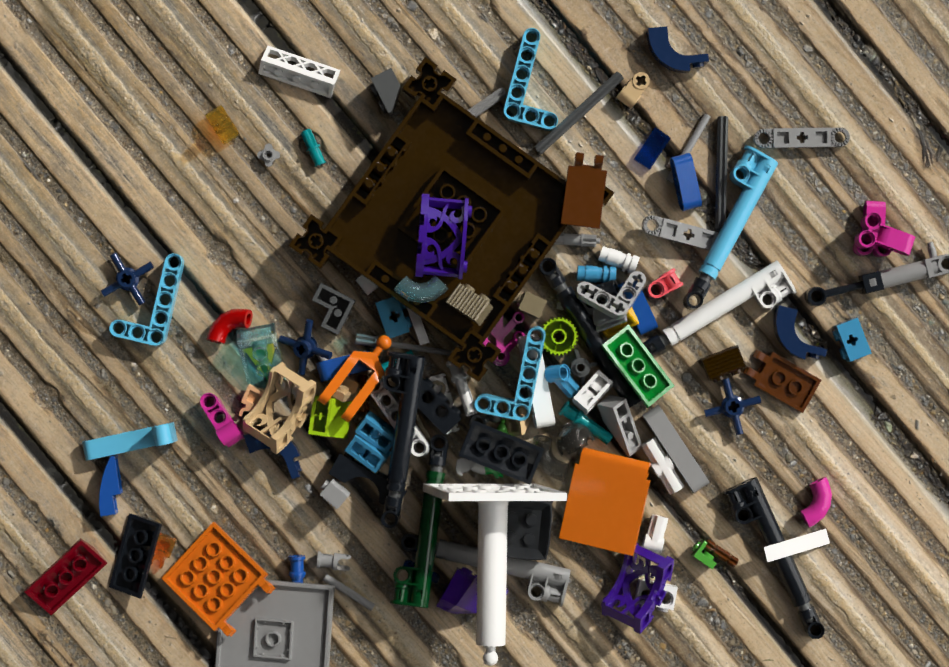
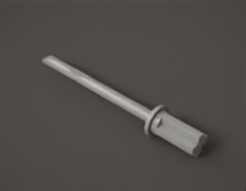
M356 334L355 344L376 348V341L379 336ZM392 341L391 347L450 356L452 352L446 349Z

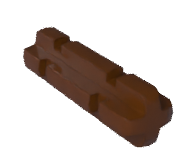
M368 375L358 376V382L360 383L358 393L366 384ZM369 396L359 408V412L369 411Z
M711 540L706 541L707 545L704 549L712 552L713 555L727 562L733 568L737 565L738 558L733 555L731 556L729 552L715 545Z

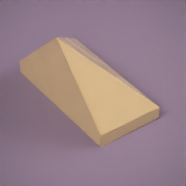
M503 402L505 412L508 410V406ZM517 407V413L519 415L523 416L527 414V410L525 407ZM530 412L529 417L523 421L505 418L508 434L512 436L524 435L532 419V413Z

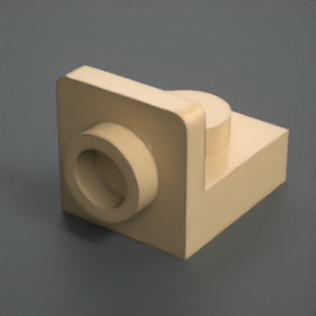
M346 377L332 397L342 402L353 401L357 396L360 383Z

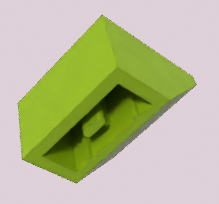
M315 395L308 434L347 439L350 422H346L341 416L352 401L342 402L331 397L328 403L323 405L317 400L319 396Z

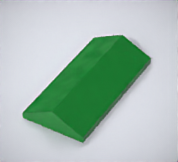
M629 324L601 345L647 408L675 386Z

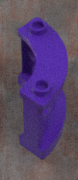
M422 194L415 268L416 277L435 275L458 277V279L462 280L463 272L467 273L468 261H464L467 221L468 217L471 218L472 206H468L469 198H465V200L432 198L430 194ZM435 208H444V209H443V211L441 212V211H439V210H437V209H435ZM447 209L462 210L459 218H456L454 216L455 211H452L449 217L446 215ZM437 217L440 218L436 226L430 225L429 221L431 219L437 221ZM444 221L451 228L456 239L441 252L439 244L434 239L428 238L427 233L437 231ZM461 222H462V233H461L460 229L458 228V226L456 225V224L461 223ZM460 243H461L460 255H459L457 252H454V250H455V249L460 245ZM429 245L435 246L436 255H434V250L433 252H428L427 247ZM446 257V262L451 265L450 259L455 258L457 260V268L443 267L442 259ZM438 262L439 267L424 266Z
M637 543L634 556L624 554L623 565L617 581L609 594L601 602L602 615H608L633 627L635 632L641 634L653 619L652 612L656 605L660 607L667 591L664 590L666 581L671 580L674 559L669 556L666 558L639 546V543ZM637 555L645 558V567L641 559H639V563L636 565ZM650 561H652V562H654V563H656V564H659V565H658V566H657V565H651V562H650ZM645 575L646 585L651 590L650 594L641 595L633 600L630 583ZM655 577L654 584H651L650 578L653 579ZM642 600H644L645 603H644V605L641 607V604H638V603L641 602ZM618 601H620V604L616 607L623 608L627 606L621 612L613 608ZM628 612H630V613L634 616V618H632V617H630V616H628V615H626V614H627Z

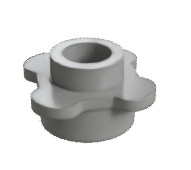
M266 144L265 148L257 153V157L262 159L267 167H270L276 159L280 158V153L275 151L271 144Z

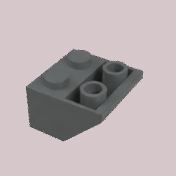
M392 68L372 77V83L369 84L374 96H379L381 99L378 103L384 114L388 113L389 117L394 113L401 92V86Z

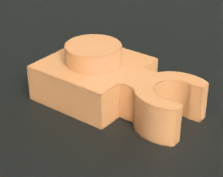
M249 384L241 401L246 406L241 408L239 416H242L244 411L250 413L259 402L265 390Z

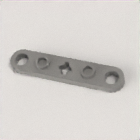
M841 127L773 128L758 130L754 134L753 140L759 148L843 147L849 142L850 134L845 128ZM837 132H842L845 136V140L842 143H838L835 140ZM761 133H765L769 138L766 144L759 142L758 136ZM800 133H803V136L807 137V139L804 140L803 143H800V140H797V136H799Z
M654 215L647 216L642 221V229L648 235L708 251L719 234L718 232ZM649 220L656 222V228L653 231L647 227ZM689 229L692 237L686 240V236L683 234Z

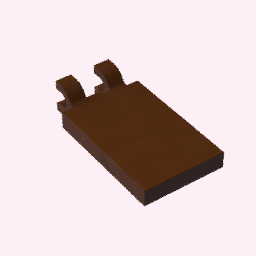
M576 152L574 166H568L560 224L600 229L607 171L602 170L604 156L596 155L594 166L583 165L584 153Z
M755 350L752 357L762 361L757 371L747 366L743 371L744 374L755 379L752 385L803 413L822 380L774 352H771L768 356L759 350Z

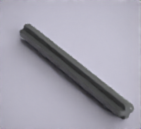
M619 72L614 73L535 146V150L540 155L543 154L624 79Z
M719 116L717 119L716 230H721L726 221L727 116Z

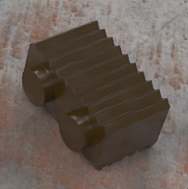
M738 345L700 359L708 380H713L714 382L725 379L724 375L731 373L732 376L743 372L742 368L746 367Z

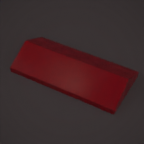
M80 538L24 590V593L52 615L107 564V561L92 545Z

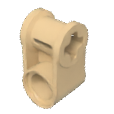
M644 72L636 73L622 88L616 98L632 109L641 97V94L650 83L649 76ZM636 77H637V78L643 77V78H644L643 82H644L645 84H644V85L641 84V85L638 86V85H637V82H638V81H637Z

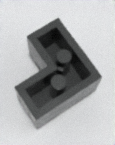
M320 283L312 300L329 308L321 327L339 335L356 300Z

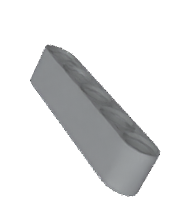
M657 405L643 414L644 420L691 491L695 493L709 484V480L660 406Z

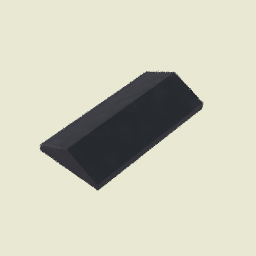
M473 420L458 456L530 485L544 448Z
M129 513L109 584L110 588L139 599L142 598L162 527L161 523Z

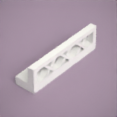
M267 46L260 62L258 74L331 98L340 70ZM269 53L278 56V58L273 59L268 57ZM287 61H294L296 65L288 64ZM306 67L314 68V71L306 70ZM324 73L334 75L333 79L326 77Z

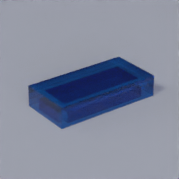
M655 127L633 160L650 170L671 137Z

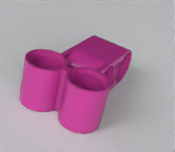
M866 200L863 216L876 212L881 216L882 224L885 225L886 203L883 201ZM868 217V224L874 226L875 220L872 217ZM862 235L861 241L867 245L869 239L866 235ZM855 243L853 244V251L857 256H865L872 252L876 257L880 258L892 252L886 249L885 253H881L877 245H873L867 248L866 252H862Z
M876 212L868 213L862 217L860 223L864 231L858 233L854 239L855 245L858 248L866 249L877 245L901 255H910L915 236L882 224V218ZM868 217H872L875 220L874 226L868 224ZM862 235L868 237L869 243L867 245L862 243Z
M212 393L203 394L200 399V405L216 429V434L222 444L229 448L244 438L242 430L234 423L221 400ZM214 398V405L207 407V400ZM224 414V421L217 423V416Z

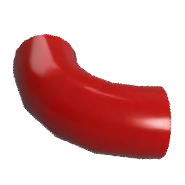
M231 309L222 313L212 323L206 340L225 344L228 334L233 329L250 327L253 318L252 311L249 309Z

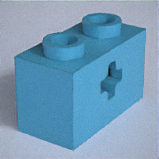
M393 297L375 303L386 335L390 339L410 332L409 328L412 327L409 316L405 317L403 310L406 307ZM395 311L396 314H400V317L397 318L398 322L389 319L392 316L391 312Z
M852 318L833 326V336L836 342L839 341L841 345L839 349L840 354L847 362L872 354L858 318ZM849 337H854V341H852V344L847 343Z
M369 410L358 424L355 433L385 454L393 445L395 429Z

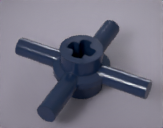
M113 253L110 255V258L119 272L116 275V282L102 289L101 293L106 297L121 288L130 291L139 306L144 304L145 300L137 288L139 277L152 270L154 265L150 261L136 270L125 268L118 254ZM125 275L132 277L130 279L131 283L124 282V279H126Z
M306 319L304 334L297 340L282 335L278 340L279 343L293 347L294 354L300 358L297 373L299 375H305L307 359L314 356V354L329 360L332 357V352L318 348L316 340L311 337L313 320Z
M729 378L723 379L722 383L726 397L723 399L721 406L704 410L705 417L723 413L725 416L732 418L736 435L744 434L739 416L743 413L744 407L761 403V398L756 396L742 400L740 397L733 395ZM732 401L734 404H737L733 412L731 409H728Z

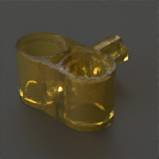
M222 105L205 114L224 145L240 136L239 131Z

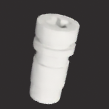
M603 246L598 261L621 268L623 272L626 270L631 274L635 272L640 257L636 255L631 256L630 253L624 254L621 251Z

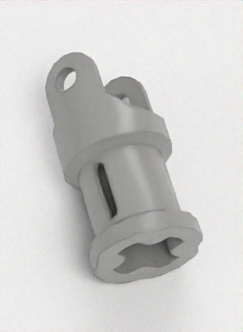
M318 551L316 568L327 567L332 568V570L349 571V566L340 565L338 561L340 559H351V556L341 553L322 554L321 551Z

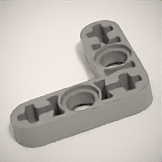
M632 272L616 297L589 282H581L577 286L576 296L582 302L611 318L621 320L627 315L644 288L646 277L642 272ZM640 279V282L636 284L635 288L632 287L634 280ZM585 289L588 290L585 294L581 293ZM630 292L633 298L626 299L623 297V293ZM604 297L607 303L599 304L596 299ZM620 307L622 310L617 313L615 310Z

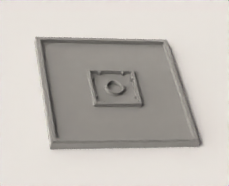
M267 580L276 589L271 594H267L258 586L226 621L236 630L233 636H226L220 628L217 631L215 667H329L335 585Z

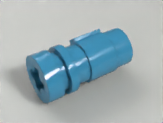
M578 265L576 281L605 283L616 280L617 269L614 266L607 268V266Z

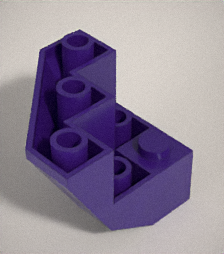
M462 566L461 569L457 567L449 584H446L436 606L452 614L477 613V575H472L473 571Z

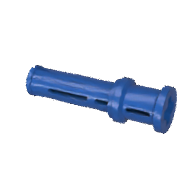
M305 555L288 556L291 568L289 576L292 578V582L303 583V578L306 575L304 571Z

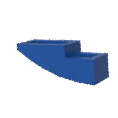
M117 455L110 456L102 477L99 493L100 517L118 513L116 495L123 493Z

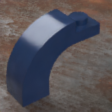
M667 26L647 29L649 49L654 58L665 68L678 73H689L690 65H693V68H702L704 64L709 62L708 54L682 55L677 53L669 43Z
M776 305L773 325L780 345L788 353L800 359H805L807 353H809L808 357L820 359V356L826 357L827 349L806 344L798 338L795 332V320L798 310Z
M267 432L266 435L271 438L270 432ZM249 433L243 435L249 453L261 449H271ZM291 440L279 453L284 457L291 478L294 479L301 476L302 468L300 462L294 459L300 456L301 453Z

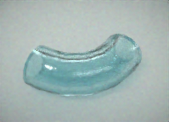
M435 275L428 282L421 284L415 283L406 276L393 290L408 301L424 303L434 301L448 290V287Z

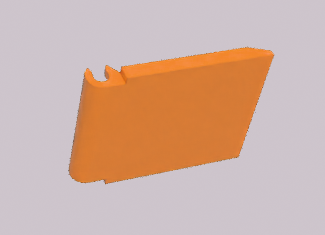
M583 447L579 464L575 463L559 538L634 556L651 481L647 480L651 463Z

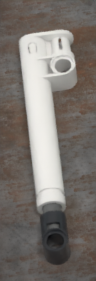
M776 260L674 322L670 327L664 328L662 330L663 334L659 336L656 334L643 342L651 355L655 356L665 350V346L677 344L678 341H682L752 297L755 298L760 307L771 308L781 302L782 298L788 294H796V289L781 264ZM766 294L771 297L769 305H765L762 301L763 296Z

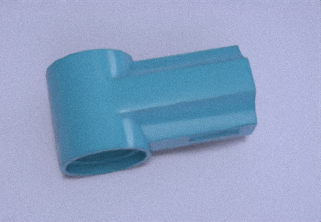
M566 364L551 365L545 369L546 380L549 383H555L568 398L574 397L580 391L579 384L570 375V368Z

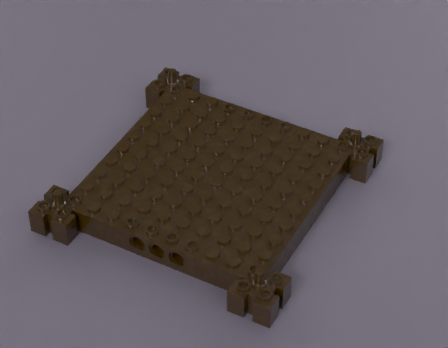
M424 57L416 68V73L419 76L415 78L411 75L402 88V91L412 99L416 100L418 96L420 98L326 228L323 230L322 228L325 224L311 214L302 226L306 230L304 235L301 236L297 233L288 246L301 256L305 252L310 254L308 261L319 269H322L330 258L326 252L332 253L463 347L461 350L456 347L447 360L459 369L462 365H465L469 368L466 374L479 382L488 370L484 367V364L487 361L493 363L502 351L491 342H488L486 346L483 345V342L567 226L560 224L566 181L446 96L456 84L457 79L445 70L440 75L436 72L438 65ZM606 186L602 207L608 203L614 194ZM422 194H430L432 198L465 200V198H469L468 206H472L471 218L468 217L464 257V261H468L467 273L463 272L462 280L458 279V277L415 276ZM435 208V209H437V210H439V211L442 212L444 208ZM447 209L446 211L448 217L452 211H455L454 216L456 218H459L462 210ZM437 217V221L431 219L429 221L430 225L436 226L440 218ZM444 221L437 231L427 233L428 238L434 239L439 244L441 252L456 239L453 231ZM461 222V223H458V224H456V225L458 226V228L460 229V231H461V233H462V222ZM460 243V245L454 250V252H457L459 255H460L461 243ZM434 245L427 247L428 252H433L434 250V255L437 254ZM446 257L442 259L443 267L457 268V260L455 258L450 259L451 265L446 262ZM435 262V263H432V264H428V265H424V266L439 267L438 262ZM458 283L464 286L468 284L475 289L474 293L479 296L482 293L490 299L493 309L481 326L449 307L445 302Z

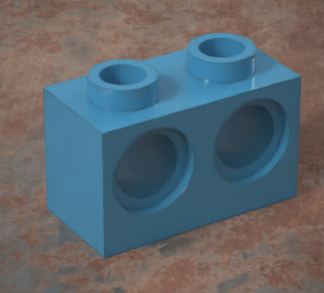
M358 434L354 436L345 449L348 454L374 473L381 469L391 455L390 451L386 454Z

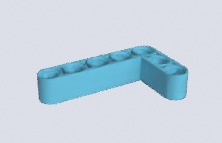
M528 28L523 34L503 115L508 121L551 131L558 124V118L554 113L523 105L540 41L539 31L535 28ZM533 33L536 35L537 40L529 42L526 39V35ZM529 52L532 55V59L525 61L522 59L521 54ZM519 70H524L527 73V77L523 80L519 79L516 73ZM513 89H520L522 96L515 98L511 92ZM509 107L516 108L517 115L514 117L509 116L506 112ZM533 112L536 119L529 122L526 120L525 114ZM546 117L553 118L554 125L546 126L544 119Z
M172 253L165 259L150 325L147 326L125 320H114L109 326L110 333L113 336L153 346H160L166 342L184 268V259L181 255ZM173 257L179 259V265L175 268L170 265V260ZM173 276L175 283L169 287L166 284V278ZM165 294L170 296V303L168 305H163L161 302V298ZM160 313L166 316V321L163 324L157 321V316ZM118 323L124 326V330L120 334L115 331V326ZM137 327L143 331L140 338L134 336V330ZM155 332H159L162 336L161 341L158 343L154 342L152 338Z
M534 326L527 334L515 399L481 394L474 402L475 409L478 412L519 421L526 420L529 417L546 337L545 330L542 327ZM532 331H540L542 338L534 340L531 336ZM529 350H536L538 357L536 359L529 358ZM525 369H532L534 376L527 378L524 375ZM523 387L528 388L531 392L530 396H522L520 389ZM482 398L486 399L489 402V406L486 408L481 407L479 400ZM501 402L506 403L508 410L505 412L500 411L498 404ZM517 407H525L527 410V414L523 416L519 415L517 413Z
M174 422L83 441L82 446L85 460L87 461L152 446L166 445L176 442L178 439Z

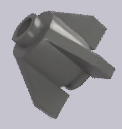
M578 348L574 349L576 359L571 362L569 368L573 375L580 377L581 386H584L586 384L585 376L590 372V368L598 366V363H589L585 358H581ZM579 364L584 365L582 371L577 369Z

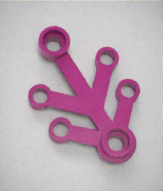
M515 312L512 315V319L504 327L502 316L490 333L496 339V347L502 350L500 353L504 356L502 360H499L497 356L493 362L497 366H503L508 363L510 359L509 352L518 344L516 335L520 333L521 336H525L522 331H516L513 333V338L504 346V338L518 323L524 321L525 317L522 312ZM517 314L521 316L520 321H517L515 319V316ZM487 337L486 340L483 342V345H485V346H486V344H487L488 342H490V341L488 340V337Z

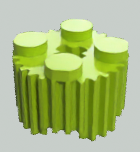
M557 317V319H549L543 324V329L546 333L543 349H546V352L549 351V354L553 353V355L557 354L558 356L560 354L564 355V353L568 354V352H571V348L574 349V345H577L575 342L578 341L576 339L578 331H575L576 327L568 319L564 320L563 317L561 319ZM561 331V335H564L563 339L556 342V338H553V335Z

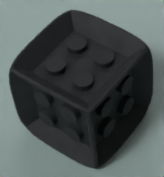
M509 501L507 558L547 560L551 537L553 501Z

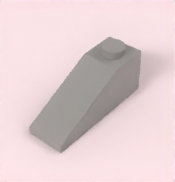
M609 395L597 404L604 423L627 456L630 457L642 448V443L626 398Z

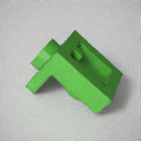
M703 539L701 542L697 541L692 547L693 553L691 555L713 570L717 564L713 561L715 557L707 551L702 553L707 542Z

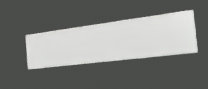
M826 529L766 546L764 551L767 562H771L830 544Z

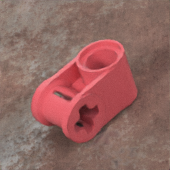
M675 268L662 274L647 285L646 294L649 298H660L684 285L675 274ZM653 285H657L660 288L658 295L651 293Z

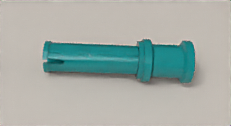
M567 400L558 415L565 416L572 421L571 424L579 425L607 445L613 437L612 433L589 419L582 410H578Z

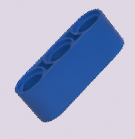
M686 153L671 157L670 166L680 209L686 211L701 207L702 200L691 154Z
M637 279L634 280V283H633V286H632V287H634V288H635L636 284L638 283ZM625 282L618 285L619 290H621ZM641 291L632 308L639 321L636 328L639 334L643 335L658 328V324L643 291ZM630 292L623 293L626 295V299L633 298Z
M350 355L316 363L320 381L332 380ZM358 361L348 375L371 369Z

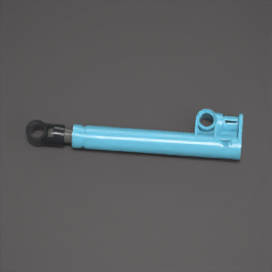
M744 146L745 152L741 160L737 161L735 167L730 172L731 182L743 190L703 261V265H701L698 271L700 273L699 278H695L688 293L683 298V305L689 310L697 309L703 304V300L711 287V280H716L718 272L723 267L778 165L776 160L751 146ZM737 170L743 172V179L737 178ZM690 296L696 297L697 304L695 306L690 304Z

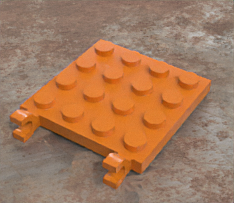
M212 522L161 578L214 631H218L220 628L226 636L230 637L233 636L236 630L226 621L258 586L267 594H271L276 589L265 579L269 574L216 522Z

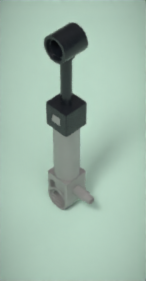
M929 242L927 245L930 258L859 275V282L824 290L821 287H811L805 292V301L811 306H820L826 301L827 297L859 289L862 290V294H868L884 290L885 288L948 274L949 267L944 269L941 262L943 259L949 262V254L937 256L933 242ZM814 291H817L820 295L817 302L811 298V294Z

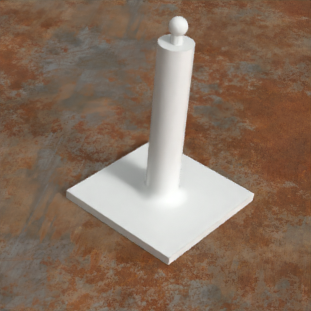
M423 484V492L447 501H478L476 645L486 646L483 662L488 666H493L498 661V655L495 652L496 646H504L506 638L509 501H567V493L538 484Z

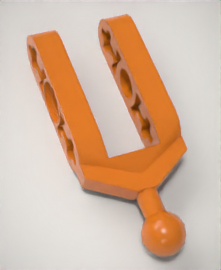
M386 335L379 336L376 341L377 346L373 352L353 351L317 400L326 405L357 362L360 361L374 373L341 416L342 419L349 423L385 373L378 356L383 350L391 347V339Z

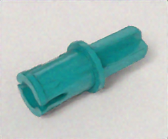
M306 129L302 131L301 136L307 147L306 152H309L314 166L318 167L325 164L326 161L319 148L320 144H317L312 130Z

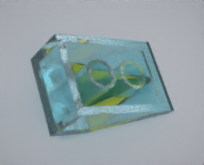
M275 323L237 330V344L248 385L251 384L258 388H265L269 378V371L274 366L283 362Z

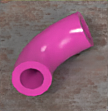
M822 477L809 484L813 499L807 508L800 511L809 528L822 520L831 506L832 492L827 477Z

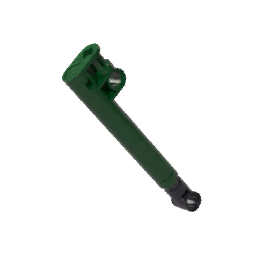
M436 434L430 441L431 448L428 465L431 466L430 471H426L425 484H444L443 481H445V473H442V470L446 466L449 442L445 436ZM442 439L445 441L444 446L440 449L436 448L435 442ZM426 492L423 494L414 568L400 566L395 569L393 574L394 597L393 600H390V604L428 608L442 499ZM402 570H406L408 573V577L404 581H400L398 578Z

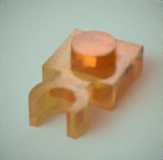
M163 533L159 534L154 552L156 554L153 555L151 565L154 560H159V568L163 567L164 557H170L177 541L176 538Z

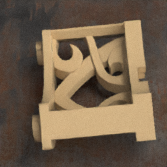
M283 362L274 366L269 371L267 386L262 397L251 412L243 418V432L249 433L270 447L271 451L277 455L293 439L291 435L296 428H301L308 416L306 410L309 403L313 404L317 383L311 379L307 381L285 367ZM288 396V406L291 410L290 415L275 419L274 403ZM256 425L261 427L267 426L261 431L255 428ZM267 432H270L271 438L266 435Z

